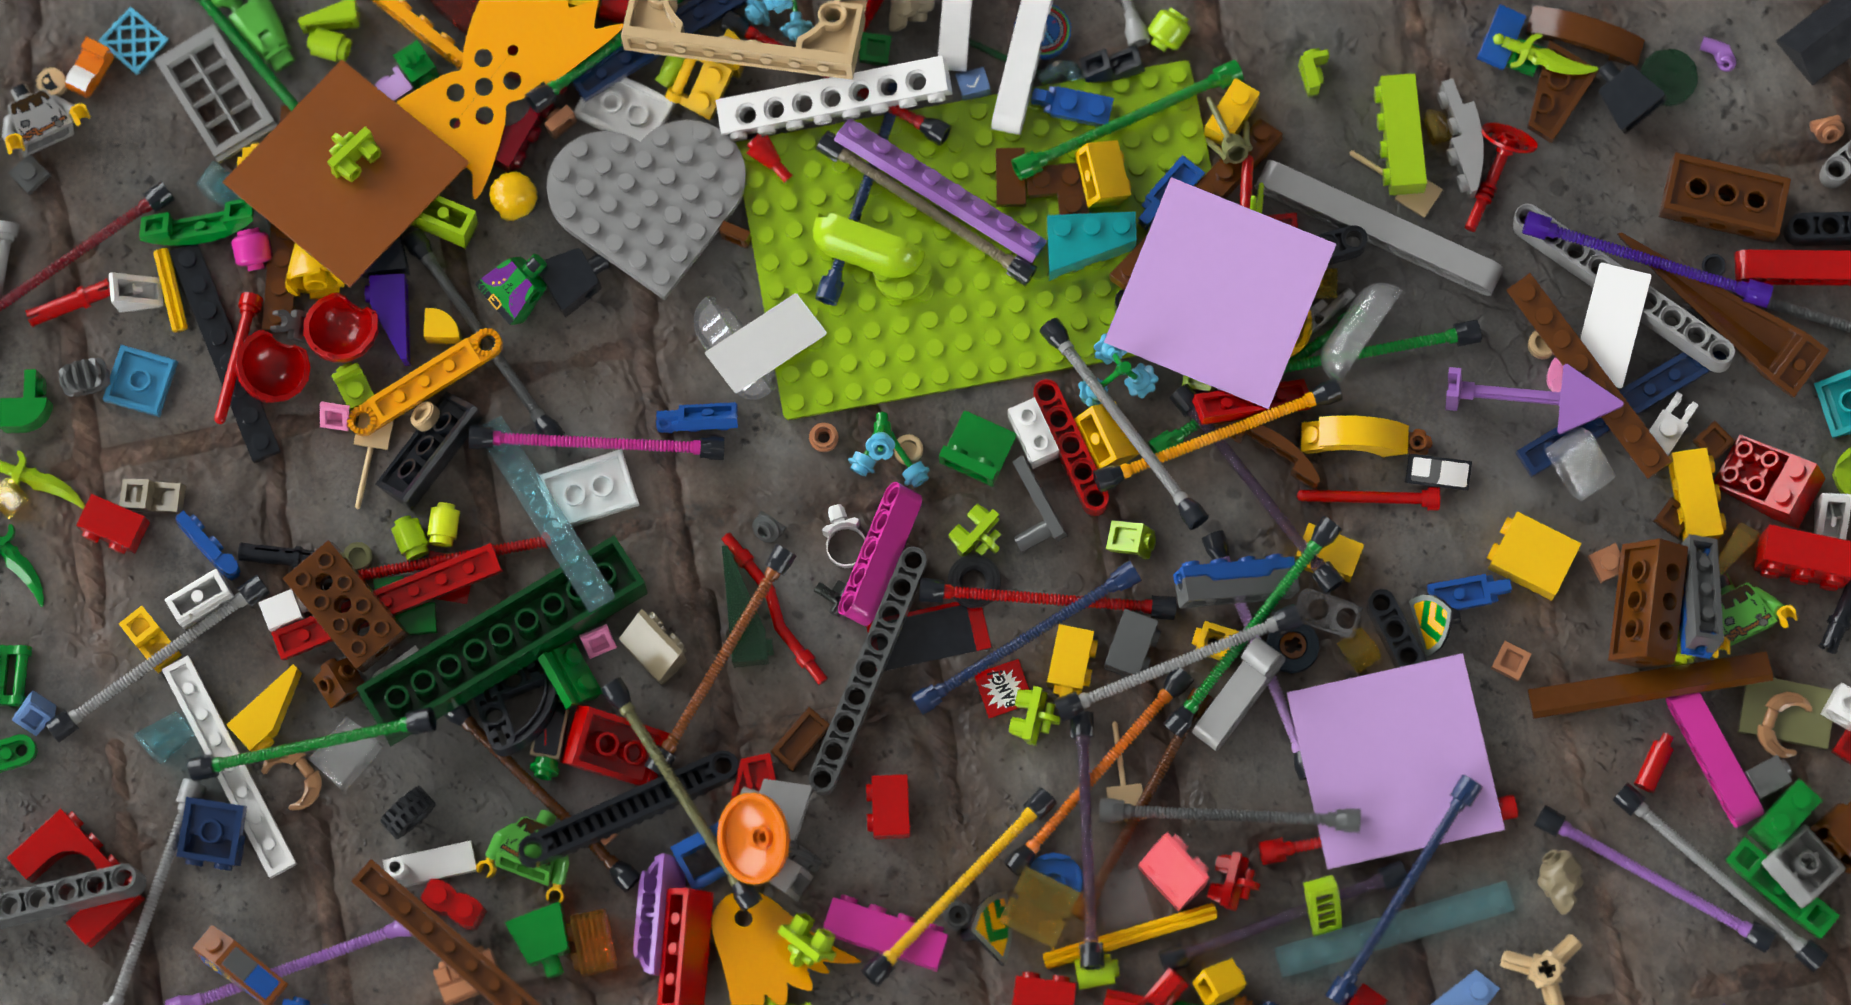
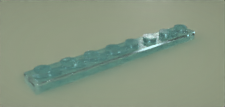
M502 416L483 425L494 428V431L513 434ZM503 443L500 446L493 445V448H486L588 612L590 613L615 598L613 591L520 444L516 445L515 443L512 445L511 443L509 445L508 443Z
M1499 882L1397 912L1395 918H1392L1393 921H1390L1389 928H1386L1387 931H1384L1385 934L1380 938L1381 941H1378L1379 944L1374 948V951L1514 911L1515 907L1507 882ZM1381 917L1274 948L1282 978L1358 956L1360 950H1363L1364 943H1366V940H1369L1368 937H1371L1370 934L1375 930L1374 927H1377L1376 924L1381 920Z

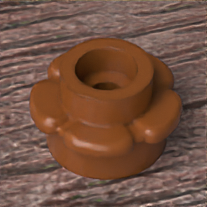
M1414 429L1413 432H1409L1408 454L1427 455L1428 450L1432 447L1431 437L1427 436L1426 432L1422 429ZM1415 441H1420V445H1415Z

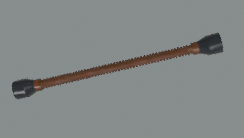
M466 703L444 715L450 722L461 726L467 732H471L480 743L482 742V745L487 750H490V753L495 758H498V761L503 766H506L523 785L525 784V787L531 793L533 792V795H536L535 797L539 801L541 800V803H544V806L549 808V811H552L560 821L572 816L542 786H539L540 784L534 778H531V775L526 770H523V767L518 765V762H515L510 755L499 756L493 751L485 730L480 728L477 720L471 715ZM599 842L596 844L592 843L587 847L590 848L592 853H595V856H598L603 861L614 883L625 893L640 880L641 874L632 865L619 860L615 855L607 852V849L599 844Z

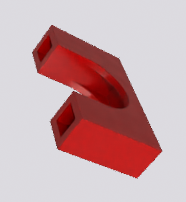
M59 809L7 857L20 874L31 883H34L58 860L69 855L87 856L94 863L97 870L121 864L113 854L108 857L101 850L104 844L94 833L91 832L89 835L85 833L81 828L84 822L75 812L71 811L68 814L62 809ZM132 876L125 879L124 886L131 883ZM103 881L98 884L96 893L103 889ZM140 894L135 897L79 910L66 924L86 946L93 948L141 904L145 897Z

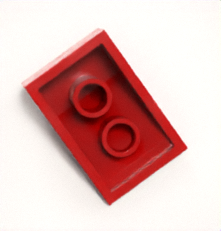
M577 706L560 763L635 786H641L656 779L658 773L644 766L650 753L647 752L643 746L644 743H641V740L635 733L636 730H633V727H631L626 718L590 706ZM643 725L654 739L653 742H656L655 745L661 747L662 743L669 739L670 733Z

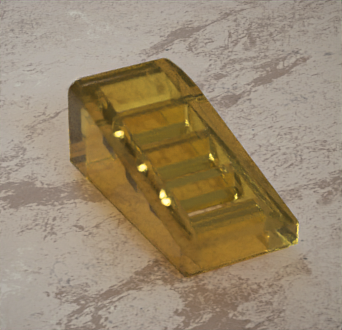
M1742 522L1734 528L1718 557L1720 576L1759 538L1761 534Z

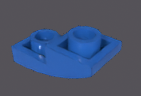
M1500 4L1476 59L1504 70L1512 51L1502 47V44H1495L1493 37L1499 33L1504 38L1508 36L1517 40L1526 15Z

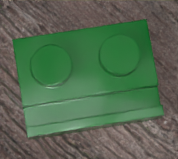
M575 642L553 649L548 653L544 652L538 657L541 666L566 709L596 699L602 694L599 684Z

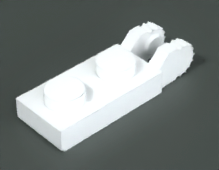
M1678 391L1667 408L1661 411L1649 430L1667 455L1670 454L1688 426L1687 422L1698 407V404L1694 401L1692 404H1689L1681 420L1672 415L1673 409L1682 400L1681 397L1683 395Z

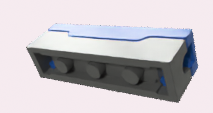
M1689 534L1682 543V545L1688 546L1680 614L1681 622L1679 625L1681 654L1710 659L1724 642L1717 539Z
M1278 553L1268 555L1265 559L1257 560L1255 556H1245L1233 562H1228L1226 558L1212 560L1210 564H1200L1199 561L1185 562L1173 574L1179 609L1266 601L1294 565V556L1283 557V554ZM1298 579L1290 586L1291 588L1288 589V592L1283 595L1284 597L1281 600L1291 599L1300 591Z

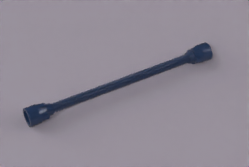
M895 82L888 85L887 91L890 92V96L897 91L898 85ZM889 112L885 113L878 136L888 140L896 115ZM870 162L868 163V165H871L872 167H875V169H878V167L874 166ZM867 174L862 178L863 180L854 201L855 204H853L850 217L848 218L856 222H860L861 213H863L868 199L867 196H869L872 183L874 182L873 179L867 177ZM835 258L832 269L828 271L827 276L822 275L815 295L816 300L827 305H837L844 286V282H841L843 276L841 271L844 268V261Z
M1130 560L1111 573V577L1105 580L1104 585L1098 586V589L1095 588L1088 595L1085 594L1084 597L1082 596L1075 603L1072 602L1071 605L1069 604L1062 611L1059 610L1058 613L1056 612L1049 619L1046 618L1045 621L1043 620L1036 627L1033 626L1032 629L1030 628L1023 635L1020 634L1019 637L1017 636L1010 643L1004 644L1000 649H996L997 651L991 652L987 657H983L984 659H980L974 665H970L971 667H967V669L957 673V675H954L948 681H944V683H938L935 686L931 684L913 693L911 696L921 713L925 715L935 709L939 703L943 702L942 698L947 696L949 691L959 687L968 679H972L981 671H985L994 663H998L1007 655H1011L1020 647H1024V645H1027V642L1030 643V640L1037 639V637H1040V634L1043 635V632L1050 631V629H1053V626L1056 627V624L1063 623V621H1066V618L1069 619V616L1076 615V613H1079V610L1082 611V608L1089 607V605H1092V602L1095 603V600L1102 599V597H1105V594L1108 595V592L1114 593L1117 590L1121 592L1141 582L1142 579Z
M1462 774L1450 794L1453 797L1450 802V808H1448L1446 815L1440 821V825L1437 826L1438 828L1435 829L1436 831L1433 832L1434 835L1432 834V838L1425 845L1426 848H1423L1424 851L1417 858L1418 861H1415L1416 864L1411 868L1412 871H1409L1410 874H1407L1405 881H1403L1404 884H1401L1397 894L1392 898L1391 904L1384 911L1385 914H1382L1383 917L1376 924L1377 927H1374L1375 930L1370 934L1371 937H1368L1369 940H1366V943H1364L1363 950H1360V953L1356 956V960L1350 966V970L1345 971L1342 977L1337 975L1325 994L1326 997L1339 1005L1349 1004L1358 989L1355 986L1358 981V974L1364 968V964L1369 960L1368 958L1371 957L1370 954H1373L1372 951L1379 944L1378 941H1381L1380 938L1385 934L1384 931H1387L1386 928H1389L1390 921H1393L1392 918H1395V915H1397L1398 908H1401L1405 898L1412 891L1411 888L1414 887L1413 885L1420 878L1419 875H1422L1421 872L1426 868L1425 865H1428L1427 862H1430L1434 855L1433 852H1436V849H1438L1448 829L1453 825L1454 819L1459 815L1458 813L1463 811L1466 806L1471 807L1482 790L1483 786Z

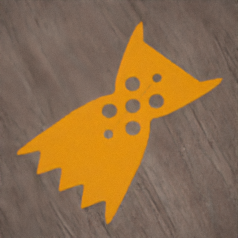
M480 0L466 36L462 68L459 71H453L434 79L396 102V104L469 161L470 164L466 168L472 172L474 200L481 194L490 175L505 126L507 104L524 99L526 93L543 81L548 84L550 81H556L557 78L560 79V77H563V75L580 64L622 30L624 24L595 29L594 23L598 0H592L571 8L568 7V0ZM510 45L518 47V53L514 56L508 54L507 50ZM481 49H487L492 54V62L486 67L478 66L474 60L476 52ZM508 72H516L520 75L521 84L517 89L510 90L504 86L503 78ZM488 78L492 81L493 90L489 95L481 96L476 92L475 84L479 79ZM452 84H459L464 88V97L458 102H453L447 97V89ZM489 107L493 111L494 117L489 124L483 125L476 120V112L479 108ZM452 118H458L461 122L460 126L456 129L450 126Z

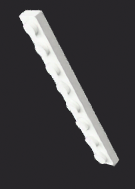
M186 656L161 669L205 755L212 754L214 757L221 756L224 758L240 754L191 658ZM247 766L229 767L219 772L217 778L230 803L247 806L244 830L268 877L273 878L297 865Z

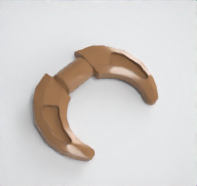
M1783 692L1774 695L1766 703L1765 706L1768 709L1762 726L1758 725L1757 736L1764 750L1772 756L1778 755L1780 758H1789L1795 756L1797 751L1782 747L1777 741L1775 731L1771 730L1776 722L1778 712H1783L1790 706H1800L1807 712H1811L1812 706L1805 697L1798 693Z
M304 752L265 760L261 770L263 774H267L274 765L287 763L292 766L296 765L302 775L307 778L304 781L303 796L299 801L288 807L292 811L303 810L311 806L319 797L322 788V778L319 770L315 772L304 758L307 755Z

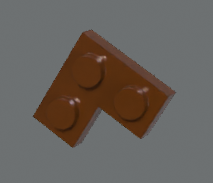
M1077 163L1042 166L1043 171L1026 178L1028 199L1057 196L1059 215L1089 213Z

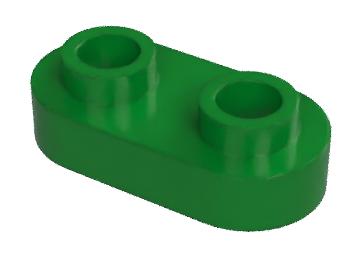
M23 734L1 739L0 773L28 765L34 761L38 752L35 741ZM22 746H26L27 753L23 756H19V748Z

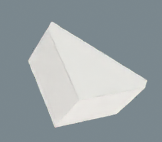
M114 272L109 274L111 303L119 312L161 308L164 306L163 291L159 278Z
M1822 493L1815 500L1814 534L1846 540L1851 512V494Z

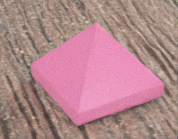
M321 401L320 427L349 432L350 428L347 419H349L350 406Z
M607 624L579 635L589 659L617 648Z

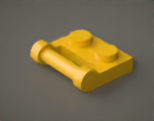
M685 58L672 88H668L665 97L669 101L681 104L704 118L711 120L717 111L716 100L722 99L736 67L728 63ZM696 61H700L703 63L702 69L690 95L683 93L684 87Z

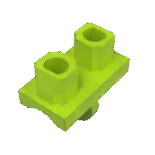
M365 126L356 135L351 131L344 137L338 133L332 135L331 138L335 145L329 150L332 157L327 163L332 169L331 173L337 179L342 176L348 181L353 182L362 172L361 167L355 162L363 156L369 163H373L382 153L374 141L372 132Z
M976 504L967 514V518L976 525L975 529L969 533L958 524L949 533V539L957 547V554L961 557L967 556L979 542L982 544L975 551L981 556L988 549L995 554L1000 550L995 543L1001 536L1000 532L994 529L987 536L988 532L999 522V514L994 509L989 512L986 508Z
M1033 686V690L1017 691L1015 706L1028 709L1026 719L1012 717L1009 726V732L1012 735L1022 738L1027 744L1037 745L1039 732L1049 734L1051 724L1059 725L1061 717L1053 715L1055 704H1046L1048 693L1044 692L1042 687Z
M797 913L790 924L781 925L777 932L791 943L788 946V950L792 953L790 962L795 967H800L805 963L808 966H812L814 962H820L825 958L833 961L837 954L831 949L836 935L825 928H818L815 935H812L810 930L815 921L806 913Z

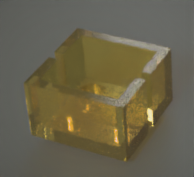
M1025 866L1014 889V894L1019 896L1017 900L1012 896L1010 897L999 923L1055 950L1066 927V923L1062 919H1070L1081 894Z

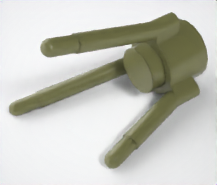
M1207 97V102L1224 138L1221 148L1210 138H1206V143L1221 156L1225 164L1229 162L1235 164L1244 161L1248 156V151L1253 149L1250 143L1249 122L1245 121L1243 123V138L1234 133L1230 134L1213 99Z

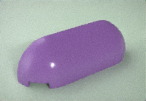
M668 854L655 856V861H653L647 871H642L639 880L633 953L634 957L639 959L640 964L644 968L643 971L652 975H660L667 888H685L684 873L678 861Z

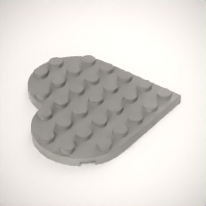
M678 120L666 123L651 131L641 142L618 132H593L576 138L558 153L548 173L547 195L555 219L568 233L665 300L718 233L723 221H727L739 205L745 188V165L742 155L733 140L728 135H722L717 127L701 121Z

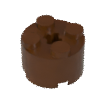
M1851 802L1847 805L1838 803L1812 825L1810 829L1812 832H1815V835L1846 867L1844 872L1851 873Z

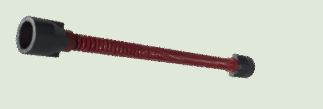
M160 181L142 194L144 198L139 201L138 206H134L135 208H131V210L122 214V217L119 216V219L117 218L116 221L114 220L113 223L111 222L110 225H107V227L92 235L91 238L89 237L88 240L86 239L85 242L83 241L82 244L73 248V251L70 250L63 257L61 256L60 259L58 258L57 261L51 263V266L48 265V268L45 267V270L42 269L38 272L39 274L33 275L32 278L26 280V283L23 282V285L20 284V287L17 286L13 289L14 291L11 290L10 293L1 297L0 311L6 309V306L9 307V304L12 305V302L15 303V300L18 301V298L21 299L22 296L31 292V289L34 290V287L37 288V285L40 286V283L43 284V281H47L46 279H50V277L59 273V270L61 271L62 268L67 267L68 264L86 254L87 251L89 252L90 249L92 250L93 247L95 248L96 245L102 243V240L105 241V238L108 239L115 234L114 232L120 231L121 228L130 224V221L133 222V219L136 220V217L142 216V213H149L152 210L157 213L173 202L175 199L164 183Z

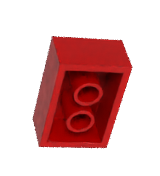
M1770 524L1759 536L1753 571L1761 572V576L1765 578L1778 579L1779 576L1791 578L1790 582L1795 584L1808 585V582L1820 584L1821 589L1837 591L1838 588L1842 589L1851 580V541Z

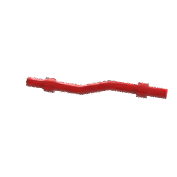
M731 532L727 533L721 540L735 556L734 561L741 569L744 568L759 586L765 575L753 561L754 556L747 548L744 549ZM771 585L765 598L774 629L796 656L795 661L802 669L805 668L820 686L828 680V677L815 662L816 657L809 649L805 650L785 625L775 587Z

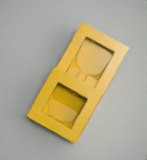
M140 606L118 623L147 660L157 651H161L160 649H164V646L167 647V644L170 645L171 640L143 606ZM179 651L175 652L165 661L162 660V663L156 665L154 669L159 674L162 671L161 669L169 666L182 654Z

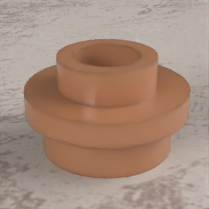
M829 423L815 425L809 434L811 446L819 452L833 450L839 440L836 428ZM821 434H827L830 437L825 443L820 442L818 438Z

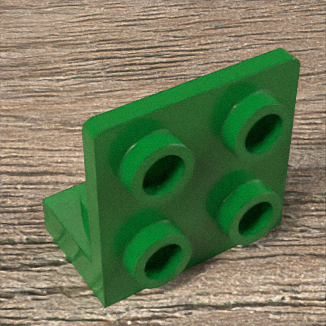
M963 411L948 445H943L939 454V463L993 487L1017 434L968 411Z

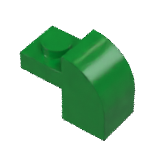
M24 369L23 398H0V428L5 433L32 432L43 426L49 419L53 404L47 397L42 398V395H46V379L42 378L43 376L37 369Z

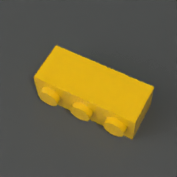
M1707 447L1672 452L1669 456L1672 463L1668 465L1674 499L1681 504L1679 510L1677 509L1680 525L1683 521L1685 529L1681 533L1682 541L1689 534L1719 540L1724 534L1723 531L1726 530V519L1724 513L1719 512L1718 502L1721 500V494L1718 484H1714L1712 473H1715L1713 456L1708 455Z

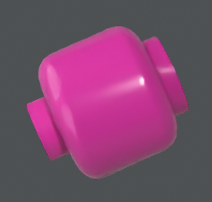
M260 228L238 231L237 237L232 240L231 244L235 262L238 266H247L248 272L264 269V262L270 261L273 257L269 235L266 232H260Z

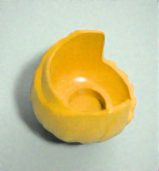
M518 172L500 175L498 179L493 181L489 193L491 204L500 213L501 219L506 221H515L527 216L534 209L538 198L537 189L530 178Z

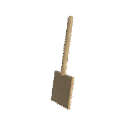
M1350 151V156L1382 175V168L1355 151ZM1427 180L1425 193L1397 195L1395 200L1425 218L1443 189Z
M360 414L357 428L364 429V427L370 424L369 414ZM394 420L368 436L355 434L353 444L368 447L355 504L356 509L361 508L374 448L388 450Z
M1113 721L1114 743L1117 744V741H1120L1118 723ZM1121 755L1117 759L1120 786L1106 787L1107 798L1124 800L1125 803L1135 806L1139 802L1140 796L1143 795L1142 783L1126 785L1123 757Z

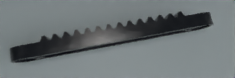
M722 750L675 770L674 774L677 775L676 777L679 778L678 780L682 783V787L685 788L684 790L691 797L690 800H695L698 796H704L709 791L732 781L737 775L739 763L733 753ZM725 760L730 763L732 769L726 774H721L715 769V764L718 761ZM663 775L524 837L518 846L519 861L528 868L543 866L558 858H565L569 853L574 854L581 848L585 849L592 843L596 844L603 838L607 839L614 833L619 834L623 829H630L635 824L639 825L646 819L650 820L657 814L661 815L666 810H672L677 805L683 804H680L681 801L678 800L679 798L676 797L672 791L673 788H670ZM534 844L539 846L542 851L541 855L534 859L527 857L524 850L528 845Z

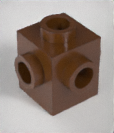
M332 658L320 666L321 671L313 678L331 709L353 701L359 695L356 688L365 683L358 670L348 658L338 661L336 658Z

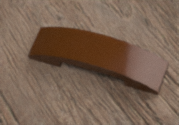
M1533 6L1525 32L1526 35L1530 36L1542 34L1541 39L1546 41L1556 39L1609 55L1608 60L1628 66L1631 64L1635 68L1637 67L1645 39L1602 20L1570 11L1541 6Z
M1243 419L1218 422L1215 429H1222L1225 426L1229 427L1230 424H1236V422L1243 421ZM1256 425L1255 428H1249V430L1229 437L1240 444L1245 435H1248L1295 464L1290 475L1313 490L1317 489L1320 482L1317 471L1308 458L1281 434L1266 426Z

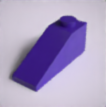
M405 274L369 276V285H365L366 303L370 302L371 307L376 311L381 325L403 364L411 366L408 280Z

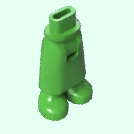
M211 0L214 6L228 8L233 12L229 16L230 22L253 50L264 59L265 63L271 64L275 72L283 70L295 61L290 53L292 47L288 44L282 23L270 0H247L248 3L243 5L241 0Z

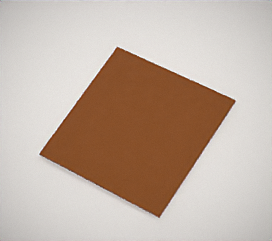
M341 60L222 183L351 288L470 163L346 62ZM366 126L372 132L374 141L381 150V156L373 163H369L361 156L355 163L361 167L362 172L353 182L348 181L342 176L337 179L331 173L332 169L327 163L332 157L329 150L335 145L331 136L338 133L344 137L349 131L356 135Z

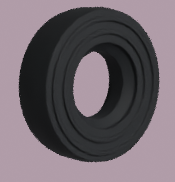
M977 554L964 556L952 565L948 573L947 583L952 584L954 588L956 586L963 588L962 580L964 575L969 571L977 570L985 576V590H1000V572L997 566L985 556ZM953 597L956 602L968 608L984 607L993 601V599L989 601V599L981 600V598L980 600H974V598L966 599L965 597L963 599L962 597Z

